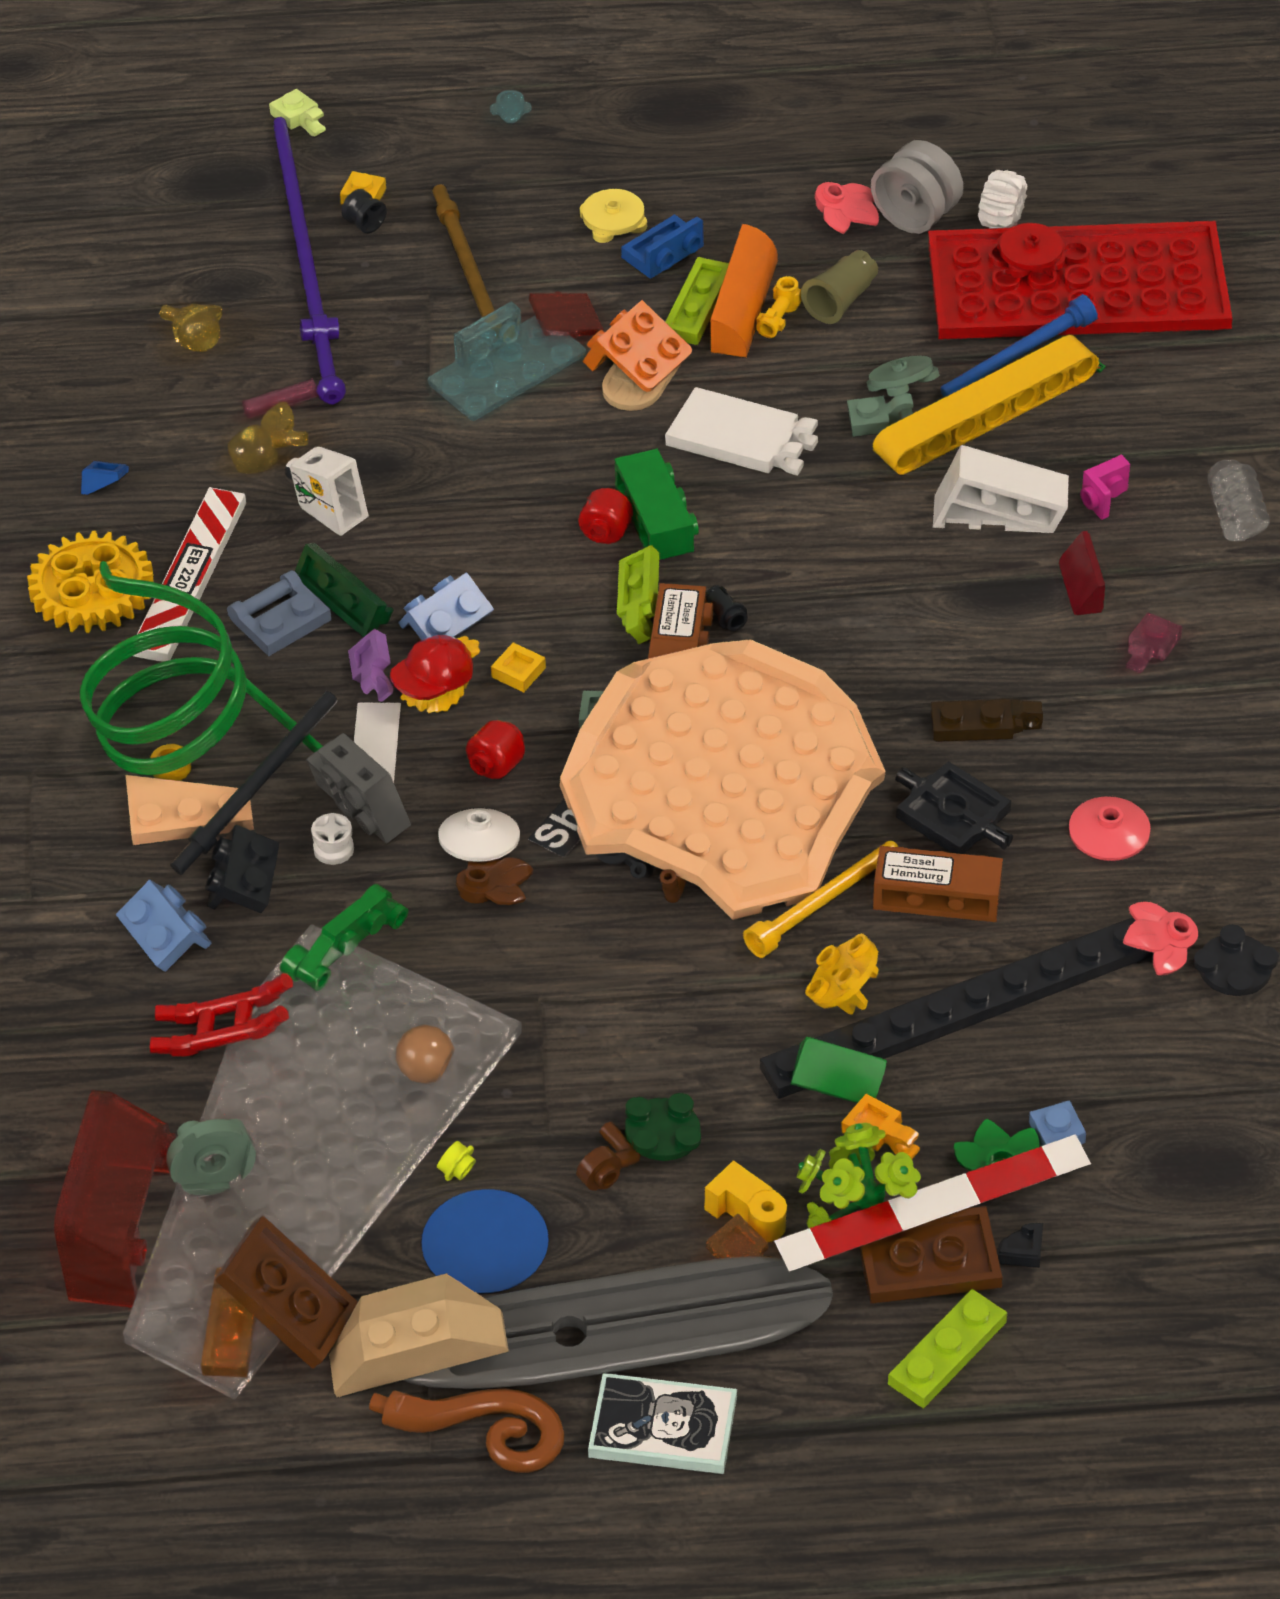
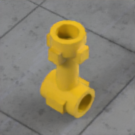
M785 276L777 281L773 288L774 304L771 308H768L766 313H759L757 317L756 329L759 334L766 338H773L778 331H783L785 327V319H782L785 312L795 311L802 301L801 289L798 288V281L793 277Z

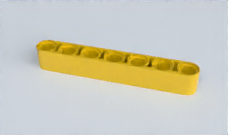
M1073 335L1064 336L886 427L876 436L872 446L873 451L895 472L900 475L907 474L1087 381L1096 372L1099 358Z

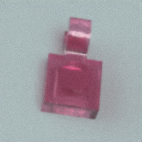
M1148 612L1129 636L1128 653L1132 654V657L1127 662L1126 668L1141 673L1152 657L1164 661L1181 639L1183 627Z

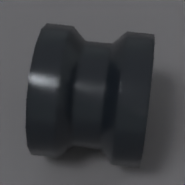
M357 189L345 199L341 213L348 222L355 223L362 232L370 234L375 232L384 222L387 208L378 199H373L372 195L364 189Z

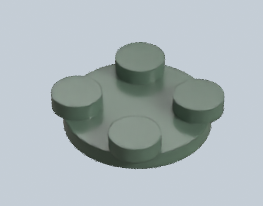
M909 356L892 360L875 368L869 374V380L866 383L869 391H878L886 388L888 396H899L909 391L908 384L916 381H932L938 378L940 374L938 367L933 366L931 358L927 356Z

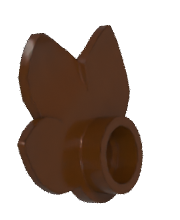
M513 857L484 862L468 861L467 869L459 872L456 877V887L459 890L460 897L470 903H484L488 900L500 905L525 902L526 897L518 886L533 874V867L527 862Z

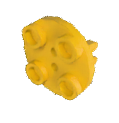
M858 934L837 948L834 945L827 946L816 959L819 967L805 990L806 996L817 1006L824 1009L838 1006L848 1014H853L856 1006L861 1010H865L868 1000L861 993L860 989L870 977L876 978L879 969L876 966L878 950L876 945L866 935Z

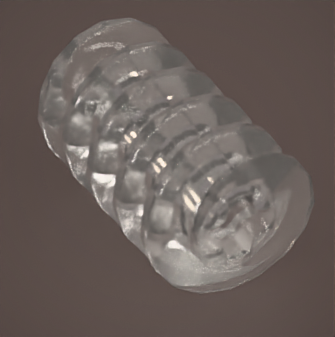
M1229 459L1219 461L1212 466L1208 472L1207 480L1225 539L1233 542L1243 541L1263 532L1269 525L1270 518L1266 511L1263 494L1260 490V484L1254 468L1248 464H1241L1236 460Z

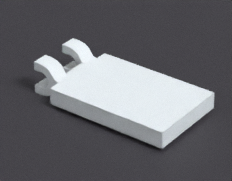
M695 387L665 434L666 446L765 473H770L774 466L798 476L804 466V461L798 459L803 449L813 451L818 443V436L812 435L818 426V420L805 417L798 421V414Z

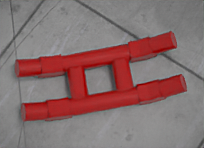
M283 973L274 980L267 981L261 986L252 988V990L201 1003L156 1004L155 1021L176 1022V1024H198L196 1035L151 1037L150 1053L186 1057L195 1055L198 1051L248 1039L257 1040L268 1036L276 1030L277 1026L289 1019L287 1009L279 1005L267 1014L263 1013L257 1018L252 1019L253 1007L268 1006L279 999L281 994L293 987L292 978L288 974ZM236 1011L234 1026L214 1030L216 1016Z

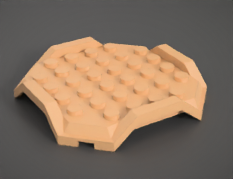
M753 640L712 643L633 662L617 671L579 730L560 776V788L568 809L572 810L576 820L577 832L586 855L626 853L662 870L671 869L676 873V876L698 885L732 920L762 913L763 907L780 902H785L786 906L798 904L818 890L837 847L869 792L884 781L886 771L857 705L823 670Z

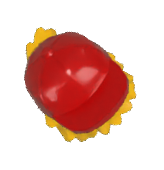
M435 635L423 639L413 646L407 658L391 669L390 680L394 687L402 693L400 698L407 700L408 707L416 706L420 712L426 709L428 714L449 711L451 704H457L459 698L464 695V689H466L469 680L472 678V658L480 653V643L478 640H469L467 636L454 638L448 635Z

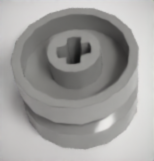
M913 140L899 149L892 159L886 161L875 172L871 179V193L880 212L895 227L908 233L920 234L933 227L943 214L949 212L959 202L963 195V180L959 168L952 158L940 147L928 141Z

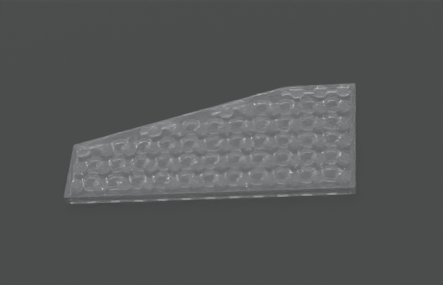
M311 924L293 946L300 944L307 950H310L320 936L322 929ZM359 946L347 956L342 955L328 967L331 970V976L321 990L316 991L301 980L293 981V987L281 994L280 998L270 1005L260 1008L253 1007L252 1019L257 1018L263 1013L267 1014L279 1005L287 1009L289 1019L277 1026L274 1032L264 1038L257 1040L248 1039L227 1045L200 1122L213 1119L241 1120L255 1147L256 1160L254 1166L243 1180L239 1174L235 1179L229 1181L231 1188L213 1195L189 1194L183 1190L180 1183H177L123 1332L125 1343L235 1400L281 1341L214 1280L251 1224L263 1215L331 1277L522 1033L520 1021ZM282 960L277 964V966L272 970V972L267 976V978L261 983V985L267 981H272L281 974H283L280 972V965ZM424 1024L439 1027L449 1036L455 1048L451 1061L438 1082L429 1084L409 1080L401 1072L396 1062V1046L401 1036L412 1027ZM216 1154L204 1158V1161H210L212 1156Z

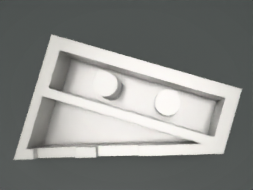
M961 445L935 494L933 528H945V523L969 524V529L981 530V524L1005 525V531L1054 533L1068 508L1069 476Z

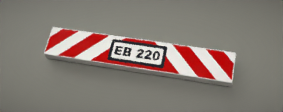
M209 487L162 582L163 585L182 590L200 600L246 505L245 494ZM154 599L137 634L163 627L187 626L193 611L172 602ZM178 643L157 646L134 655V657L160 662L171 660Z

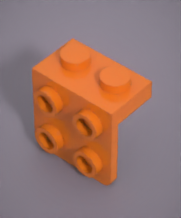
M641 300L629 312L625 309L622 310L610 323L611 327L606 332L601 329L587 343L590 350L582 362L594 371L610 358L643 391L650 392L690 356L692 348Z

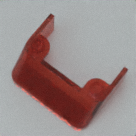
M92 1090L89 1095L58 1201L54 1232L68 1301L138 1308L139 1297L135 1272L137 1266L144 1265L147 1254V1241L140 1238L139 1223L153 1172L170 1173L167 1167L166 1156L171 1143L176 1139L175 1133H170L167 1123L111 1091Z

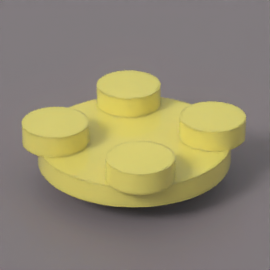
M622 189L602 190L589 196L580 206V217L585 225L593 231V239L597 242L606 243L611 241L614 235H622L629 232L637 234L647 229L643 202L638 196Z

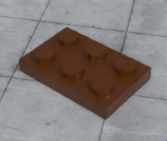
M986 1206L966 1208L859 1247L870 1304L969 1292L971 1289L979 1291L1002 1288L1003 1277Z
M263 1215L251 1224L214 1279L312 1369L323 1362L358 1303L357 1300Z

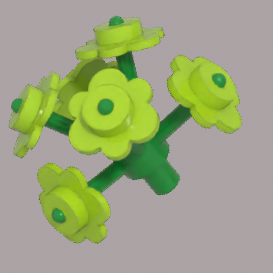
M858 1123L849 1126L843 1136L835 1139L837 1147H834L829 1152L831 1158L829 1161L830 1169L824 1172L819 1169L826 1151L821 1149L818 1150L815 1157L807 1155L804 1161L798 1165L797 1178L802 1180L798 1192L801 1194L806 1192L813 1179L817 1178L825 1183L820 1189L822 1201L828 1204L834 1203L840 1209L828 1216L823 1207H818L813 1201L808 1203L807 1209L810 1214L807 1220L808 1228L846 1216L858 1209L863 1210L885 1202V1190L891 1196L900 1194L907 1199L915 1196L917 1193L916 1183L920 1181L921 1175L913 1167L911 1157L904 1152H899L895 1156L890 1152L884 1153L881 1156V1163L875 1168V1176L880 1182L877 1184L874 1180L871 1161L875 1157L872 1147L880 1142L879 1139L884 1138L886 1133L870 1123Z

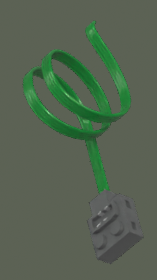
M100 562V572L109 589L118 593L155 598L181 605L203 617L220 634L218 636L205 629L189 626H170L149 630L113 646L101 655L88 669L80 687L81 705L90 723L96 729L97 737L105 753L116 765L134 774L159 775L175 771L190 764L214 747L228 732L240 713L246 693L289 731L297 724L296 721L246 678L244 668L238 655L232 648L224 624L211 608L194 596L171 586L113 576L107 562ZM172 643H197L220 651L218 660L204 657H186L149 666L116 686L102 702L97 715L92 710L93 693L104 676L121 662L142 651ZM185 674H211L202 688L186 704L159 721L133 728H122L109 724L115 712L125 701L154 683ZM226 679L234 682L229 701L217 719L200 736L172 753L149 759L132 758L117 751L107 740L108 738L118 743L134 745L150 743L165 738L182 729L198 717L215 699ZM342 733L324 746L310 734L302 741L313 752L306 760L317 785L333 798L335 804L345 815L351 819L356 818V821L366 834L371 835L375 833L387 844L411 826L390 773L346 734Z

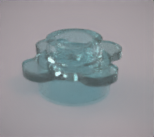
M515 90L501 92L496 98V103L490 106V113L501 116L507 123L517 122L521 115L532 110L531 104L524 102L523 94Z

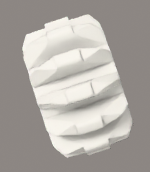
M996 170L989 175L988 181L984 184L981 201L978 205L980 208L978 217L982 226L994 229L1011 228L1017 225L1018 220L1021 219V213L1027 197V184L1024 176L1017 175L1016 172L1008 170Z

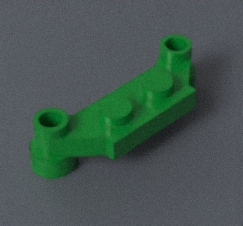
M373 884L361 898L322 927L320 936L310 950H307L300 944L293 946L284 956L280 965V972L288 974L295 982L301 980L314 990L319 991L326 985L331 976V970L328 967L342 955L347 956L351 954L361 940L369 934H376L383 925L398 929L406 920L409 910L392 899L391 892L379 884Z

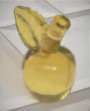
M193 303L181 309L169 305L162 306L160 317L173 322L174 338L187 350L205 352L212 349L218 343L221 333L219 320L222 317L223 311L221 306Z
M279 402L267 411L261 421V425H251L238 432L229 441L227 450L237 471L243 474L265 471L274 466L278 461L276 448L306 446L308 444V433L306 431L291 430L294 428L295 418L288 403Z

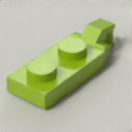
M652 545L619 560L617 615L622 619V624L626 628L625 631L630 633L637 640L638 644L651 639L653 624L650 618L655 616L658 597L659 552Z

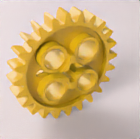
M92 531L90 537L86 539L78 532L76 533V541L73 542L62 537L61 547L49 544V555L39 553L37 555L39 564H31L30 566L32 574L27 576L30 601L34 603L35 612H42L45 622L54 618L56 628H60L66 622L69 623L70 632H74L79 625H84L86 633H90L93 625H98L102 631H106L107 622H112L119 627L121 626L120 617L124 616L133 619V608L144 610V600L151 599L149 597L115 592L109 589L102 578L100 562L105 561L113 576L154 582L152 563L147 559V552L139 551L137 542L127 545L126 536L124 535L116 541L112 539V532L106 533L103 538H98L96 531Z

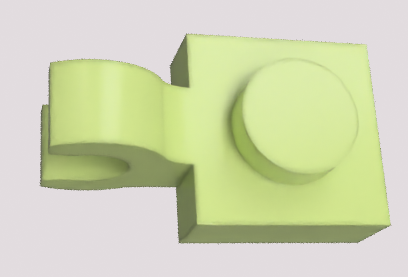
M298 89L288 92L269 103L271 115L275 118L283 117L287 122V127L291 130L302 126L314 137L326 131L325 126L318 121L319 118L324 116V113L318 108V104Z

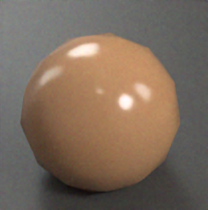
M426 1024L419 1025L406 1031L399 1039L396 1046V1062L401 1072L413 1082L422 1084L438 1082L447 1069L455 1048L449 1036L439 1027Z

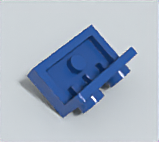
M674 214L622 246L621 258L651 279L704 246L703 220L695 217L686 223Z

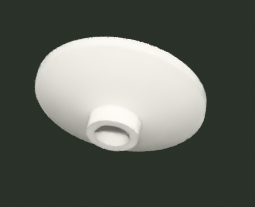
M475 808L457 812L449 816L439 828V843L448 854L456 858L473 862L491 861L506 856L516 848L520 839V830L517 823L510 816L492 809Z

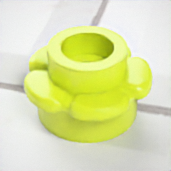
M456 1141L443 1154L437 1164V1168L445 1174V1180L450 1181L454 1176L462 1180L470 1172L476 1162L470 1156L474 1151L472 1145H469L467 1148L461 1142Z

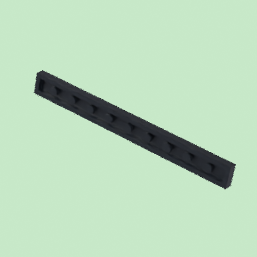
M1132 917L820 1035L814 1039L885 1059L1152 957L1154 952L1123 944L1128 928L1136 921ZM801 1043L760 1058V1070L778 1099L806 1089L790 1084Z

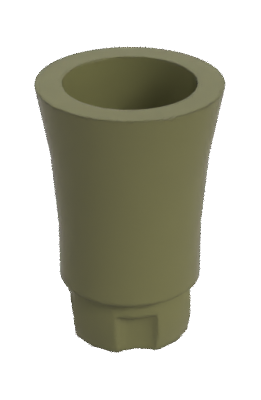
M856 250L849 256L842 257L820 275L806 281L801 288V299L806 310L812 317L825 324L838 322L848 307L870 286L871 281L877 276L878 266L876 261L867 252Z

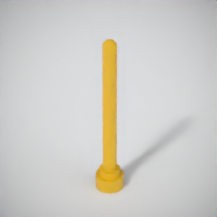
M887 841L883 845H881L889 847H898L897 843L894 841ZM879 847L772 922L769 920L765 922L757 921L743 932V938L748 949L759 958H764L777 949L782 934L874 871L877 867Z

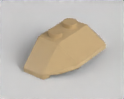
M446 1273L361 1296L329 1354L334 1394L336 1397H341L509 1352L501 1309Z

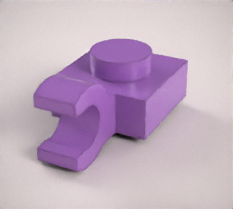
M373 629L348 650L353 680L360 683L361 689L365 694L375 689L378 701L383 702L393 693V686L383 672L391 662L386 635Z

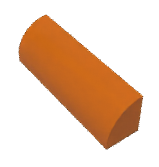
M742 224L710 320L712 353L747 358L756 330L757 317L762 311L778 262L777 249L773 241L764 232L750 225Z

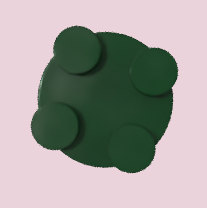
M676 1093L669 1099L654 1098L647 1100L643 1097L629 1099L625 1108L627 1116L625 1136L633 1146V1149L649 1159L670 1161L682 1158L698 1148L701 1143L700 1122L693 1111V1099L684 1093Z

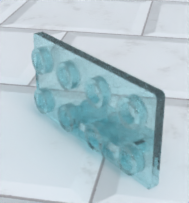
M511 301L454 334L455 362L429 376L428 384L468 419L475 421L586 356V348L543 313H539L521 324V309Z

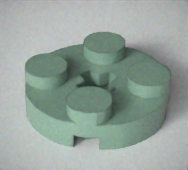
M213 1119L203 1122L188 1121L182 1124L177 1130L178 1137L171 1143L166 1156L171 1178L174 1182L180 1183L185 1192L193 1195H213L231 1188L229 1181L235 1179L239 1174L243 1180L250 1173L256 1160V1151L252 1139L241 1120ZM216 1154L212 1156L210 1161H204V1158Z

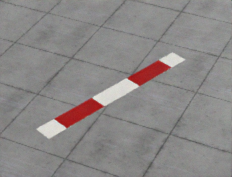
M1075 1134L919 1189L912 1198L907 1199L899 1196L783 1237L774 1242L790 1272L1091 1163Z

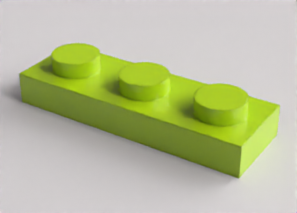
M697 257L665 321L687 343L699 344L712 317L729 263Z
M971 1289L888 1374V1385L924 1409L1007 1323V1312Z

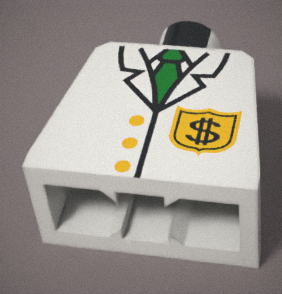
M315 447L302 457L293 458L287 463L285 475L294 482L298 503L301 508L338 535L342 536L369 517L356 460L352 457L322 447Z

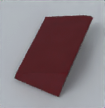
M1082 531L1059 559V567L1072 611L1075 615L1101 613L1104 608L1105 582L1090 533Z

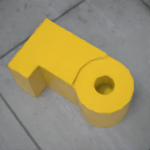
M734 1160L705 1187L704 1210L717 1219L724 1212H727L746 1225L753 1238L761 1242L778 1240L785 1233L787 1213L785 1199L773 1190L772 1187Z

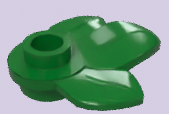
M985 1119L976 1131L974 1142L954 1143V1153L957 1162L963 1168L973 1171L1038 1148L1039 1138L1034 1128L1024 1129L1010 1137L994 1122Z

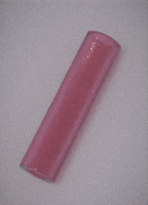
M310 379L243 400L242 405L247 418H251L318 397L317 387L314 380Z

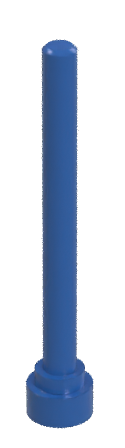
M1080 295L1069 302V307L1065 309L1063 315L941 386V394L945 398L990 375L1071 326L1075 328L1088 326L1098 319L1094 304L1086 295Z

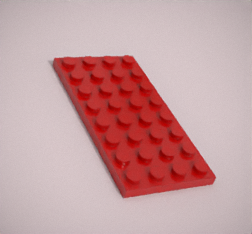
M1216 221L1051 226L1050 228L1054 229L1063 240L1064 267L1059 270H1049L1046 268L1030 271L1024 277H1015L1009 273V264L1002 258L1000 251L997 249L998 238L1009 228L928 231V248L938 339L1027 336L1063 315L1065 309L1069 307V302L1082 294L1086 295L1094 304L1098 319L1086 327L1079 326L1075 328L1071 326L1058 335L1232 329L1233 318Z

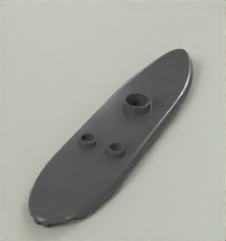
M746 1256L704 1260L504 1293L485 1299L499 1307L503 1313L509 1352L404 1379L403 1381L434 1388L479 1389L514 1387L742 1351L780 1340L812 1324L822 1316L831 1304L833 1290L828 1278L809 1267L804 1266L789 1272L783 1258ZM566 1326L580 1329L586 1338L579 1345L565 1347L556 1342L555 1333Z

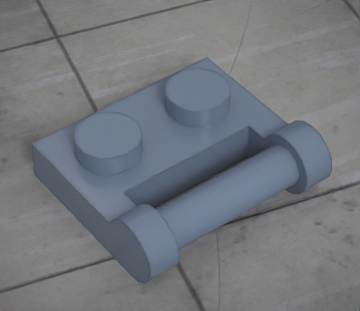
M293 570L281 575L279 582L244 602L236 601L227 607V612L232 622L268 656L331 621L330 609L302 583L298 574ZM287 594L291 596L288 600L255 619L251 616Z

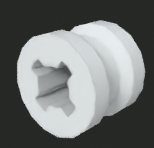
M329 813L318 817L313 822L311 828L314 841L313 849L315 857L320 862L330 865L341 864L353 855L352 826L347 817L337 813Z

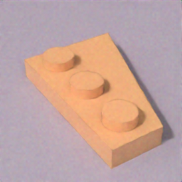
M126 775L133 845L189 838L198 826L204 827L238 788ZM250 800L220 834L229 833L236 824L248 830H254Z

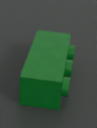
M657 448L615 458V486L632 504L633 516L631 521L643 547L646 548L652 545L659 552V560L694 552V535L699 534V527L695 514L693 512L688 513L686 509V497L682 487L676 488L674 484V472L670 462H664Z

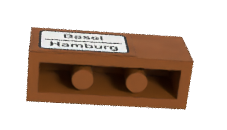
M659 584L648 659L709 644V631H704V627L712 626L713 603L706 602V586Z
M880 846L874 880L873 910L997 922L1003 858Z

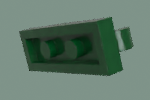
M305 544L295 572L300 577L302 583L362 637H365L373 629L378 630L380 624L389 623L394 611L392 607H387V604L379 596L368 589L361 580L342 564L335 561L332 556L328 555L317 544Z

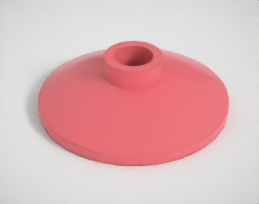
M1106 796L1090 799L1074 810L1069 821V834L1074 845L1084 854L1099 860L1119 861L1133 857L1144 849L1150 838V822L1144 811L1136 804L1118 797Z

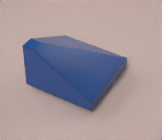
M93 461L82 470L81 494L88 495L118 481L129 472V466L126 464Z

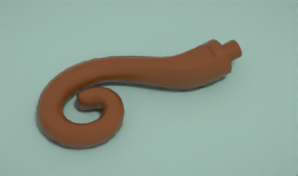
M487 1389L437 1400L424 1399L393 1390L389 1397L374 1393L369 1404V1410L383 1414L382 1424L395 1429L417 1433L437 1431L489 1414L506 1413L523 1417L537 1426L541 1433L539 1443L530 1450L515 1451L505 1444V1441L511 1437L521 1438L525 1436L527 1424L522 1419L504 1417L496 1421L486 1435V1448L490 1458L498 1466L511 1472L530 1473L543 1469L556 1459L564 1445V1430L561 1420L554 1409L542 1399L519 1390Z

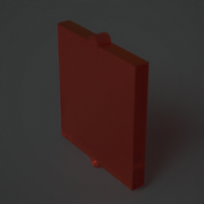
M556 291L555 293H530L529 302L545 336H571L576 338L577 336L595 335L601 329L603 330L587 293H561Z

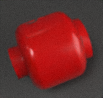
M611 488L594 490L587 497L578 518L579 527L591 541L601 544L616 543L624 536L633 516L632 504L618 490Z
M500 720L487 722L467 742L466 754L470 767L478 775L490 779H501L506 776L524 758L525 745L521 731L509 722Z

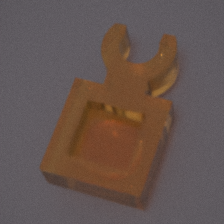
M738 1213L706 1241V1248L717 1259L746 1256L771 1257L763 1256L768 1250V1242Z

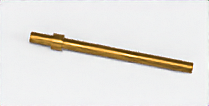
M442 184L436 185L432 192L438 205L436 208L440 222L446 225L486 330L490 336H496L501 333L502 328L459 222L460 212L456 203L450 199L446 187Z

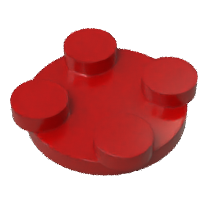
M1038 223L1018 224L1006 230L997 240V249L1000 251L1002 258L1009 264L1008 271L1012 276L1024 277L1030 271L1046 268L1049 270H1059L1065 265L1063 240L1054 229Z

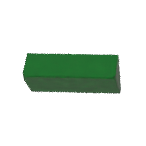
M805 1037L799 1047L790 1084L854 1103H858L865 1094L876 1099L887 1060L811 1037Z

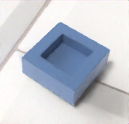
M1070 1100L1031 1111L1029 1114V1124L1031 1128L1035 1129L1041 1146L1075 1134L1081 1144H1084L1086 1141V1131Z

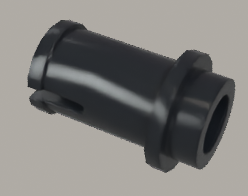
M715 585L706 592V602L713 603V612L718 616V622L723 629L738 631L744 627L748 616L747 609L743 604L735 602L723 586Z

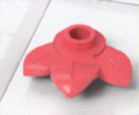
M825 182L817 187L815 192L816 206L823 213L825 222L834 230L844 234L850 227L851 222L872 226L878 225L879 214L873 204L874 199L869 187L856 183L841 186L833 182Z
M1145 901L1131 905L1129 911L1136 921L1128 928L1123 944L1154 952L1153 967L1158 976L1168 975L1181 969L1187 961V950L1198 939V928L1195 922L1183 913H1169L1158 904Z

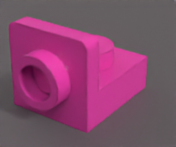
M1119 455L1084 471L1083 484L1080 491L1082 502L1086 508L1092 509L1101 520L1109 517L1111 498H1115L1128 490L1130 463L1123 455Z

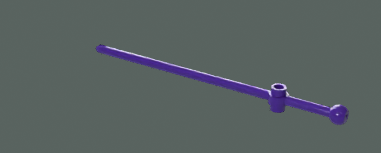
M277 117L274 119L273 127L310 319H300L301 340H312L316 346L322 377L317 385V394L324 403L333 405L341 401L346 393L343 380L336 376L329 339H339V323L337 317L327 318V315L323 312L287 122L283 117Z

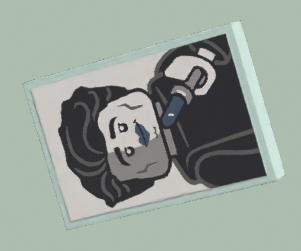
M603 1373L588 1447L589 1458L724 1474L737 1400V1389Z

